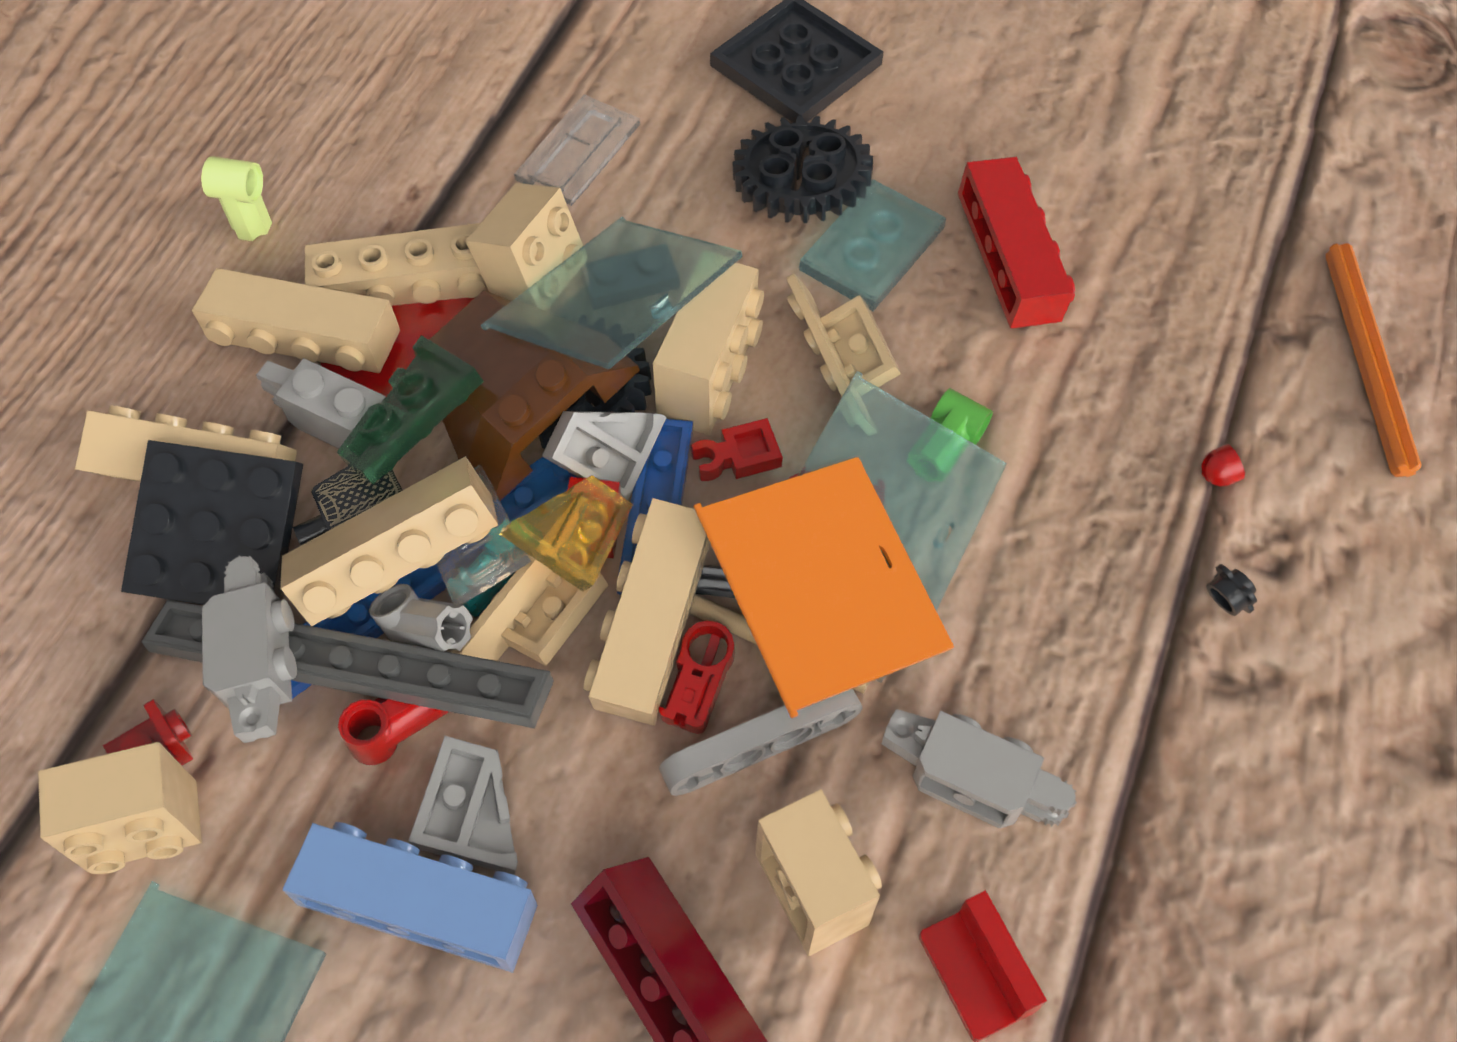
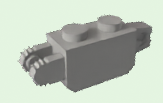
M303 358L294 370L267 360L256 374L257 379L261 381L264 391L274 396L272 398L274 404L282 408L287 420L297 429L359 459L382 447L387 460L397 463L402 457L404 450L397 442L385 437L388 431L391 430L409 439H415L420 432L421 427L416 420L390 407L386 396Z
M238 555L237 558L228 562V566L225 567L224 593L212 596L202 607L203 686L211 691L229 709L234 735L243 743L276 735L279 705L292 701L291 679L297 676V665L293 652L289 648L288 632L294 630V617L289 603L285 599L280 600L272 589L274 587L273 581L265 573H258L260 571L259 565L251 556Z
M896 709L886 727L881 744L916 766L913 779L918 791L1001 829L1015 824L1020 814L1037 822L1043 821L1045 825L1050 824L1051 827L1054 824L1058 826L1064 818L1068 817L1070 808L1074 807L1077 803L1075 801L1076 790L1072 788V784H1067V781L1062 782L1061 778L1040 769L1044 757L1033 753L1029 745L1015 738H1000L983 730L975 720L965 715H949L940 711L935 721Z

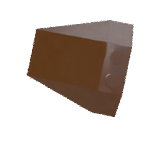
M485 290L414 353L458 459L467 457L491 493L493 502L496 505L533 471L520 453L560 417L563 411H566L588 389L606 403L640 371L638 365L606 337Z

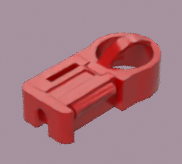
M708 620L698 622L690 627L683 636L681 651L676 661L679 670L665 708L660 706L658 708L661 720L664 723L695 734H701L706 730L727 671L732 666L735 657L732 634L724 625ZM711 634L702 662L698 664L690 657L689 648L698 637ZM723 638L727 643L726 655L719 663L712 665L720 640Z

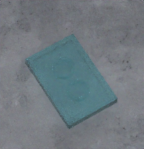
M872 179L871 186L866 187L865 198L856 197V207H847L842 215L836 219L800 259L799 271L851 300L860 295L866 302L869 310L874 312L945 227L946 217Z

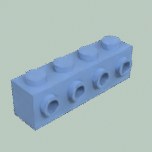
M335 822L332 829L312 823L282 889L297 905L511 973L514 972L538 906L532 891L526 888L528 883L525 880L501 871H496L493 878L472 872L474 867L470 863L450 855H441L439 861L419 856L420 850L417 847L398 839L388 838L385 845L367 840V834L364 831L346 823Z

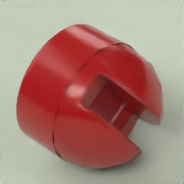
M1229 444L1209 452L1201 463V474L1206 481L1219 487L1230 486L1245 478L1241 459Z

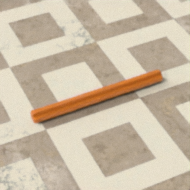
M1349 243L1333 244L1330 246V251L1326 253L1325 257L1390 472L1395 477L1413 476L1421 468L1422 464L1353 247Z

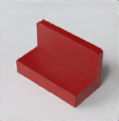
M986 890L966 899L958 913L921 930L919 940L969 1036L974 1042H979L1036 1013L1047 1002L1046 997Z

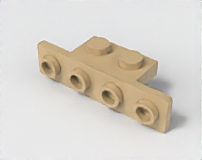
M793 273L786 278L793 292L787 296V299L800 320L805 318L809 326L808 329L803 331L809 346L816 355L822 354L826 364L821 366L820 370L825 381L832 391L838 390L843 401L837 404L838 410L850 429L857 426L869 438L877 434L860 397L899 376L901 372L866 302L860 295L822 317L810 291L797 275Z
M574 499L563 514L556 519L551 529L534 550L526 556L521 566L500 592L493 597L487 608L470 627L471 639L460 651L452 650L451 653L498 661L506 649L511 647L545 666L548 665L609 586L601 573L576 562L600 531L598 523L585 502Z

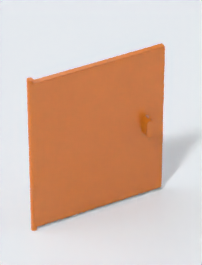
M859 457L702 507L701 503H697L693 506L791 719L799 716L797 711L954 648Z

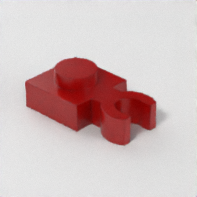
M768 418L722 429V442L720 443L705 439L691 445L693 460L701 458L713 460L710 463L699 465L700 481L714 480L722 474L723 470L732 468L735 479L782 467L783 456Z

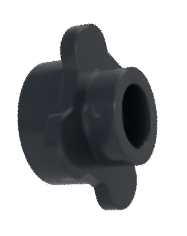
M1218 565L1216 567L1218 573L1206 585L1214 601L1232 616L1238 615L1242 610L1247 613L1254 611L1253 605L1257 602V598L1254 595L1256 588L1251 580L1238 569L1230 571L1226 566Z

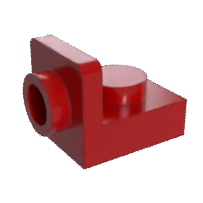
M154 699L143 705L150 718L102 745L106 753L110 754L160 742L182 766L193 760L184 742L192 737L186 723L176 709L166 713Z

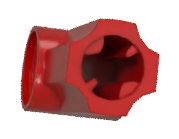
M391 699L359 700L351 703L343 710L339 717L338 729L351 755L358 762L365 765H378L387 761L394 754L400 742L449 712ZM369 726H380L378 733L367 740L357 739L363 729Z

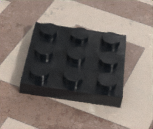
M783 0L710 53V66L792 123H796L798 115L803 116L805 122L810 121L881 66L884 52L805 0Z
M148 440L121 592L205 605L212 596L224 593L225 567L228 566V562H231L240 555L245 557L251 556L256 561L260 569L258 573H265L273 581L274 587L272 589L277 597L281 599L282 556L289 552L303 464L296 461Z

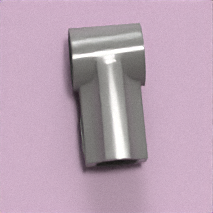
M407 584L395 585L375 598L369 609L372 618L392 642L440 651L448 649L460 651L471 639L470 624L473 618L464 605L418 598L413 589Z

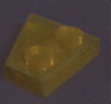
M591 475L569 490L546 501L533 511L515 519L505 526L499 535L583 592L594 585L633 504Z

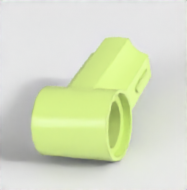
M216 156L208 157L202 168L201 181L203 191L206 196L219 199L229 224L235 230L238 239L253 241L261 235L268 234L272 221L261 196L263 173L260 165L250 161Z

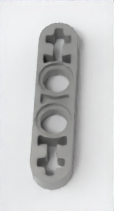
M853 689L797 711L799 716L791 719L784 705L672 754L660 764L659 770L671 795H683L836 729L854 719L862 711L863 707Z

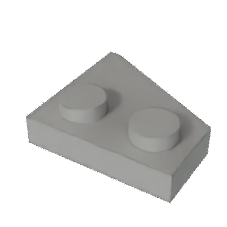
M563 411L542 457L579 478L620 482L622 501L627 502L667 417L662 414L647 412Z
M444 736L408 841L409 844L425 852L440 856H454L476 866L515 875L518 861L512 840L509 822L510 815L507 798L504 794L503 775L498 750Z

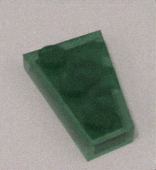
M422 335L412 347L417 355L407 369L397 368L388 380L393 388L385 400L367 409L337 451V454L350 468L372 485L384 474L391 471L407 452L420 440L426 438L436 425L457 406L464 403L469 395L484 382L474 367Z

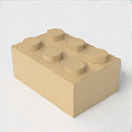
M704 254L653 362L656 413L667 417L666 419L693 421V431L706 435L711 434L717 418L725 419L732 398V393L729 390L733 381L741 382L748 359L745 353L749 346L756 347L762 331L763 321L757 319L764 299V291L758 289L759 269Z

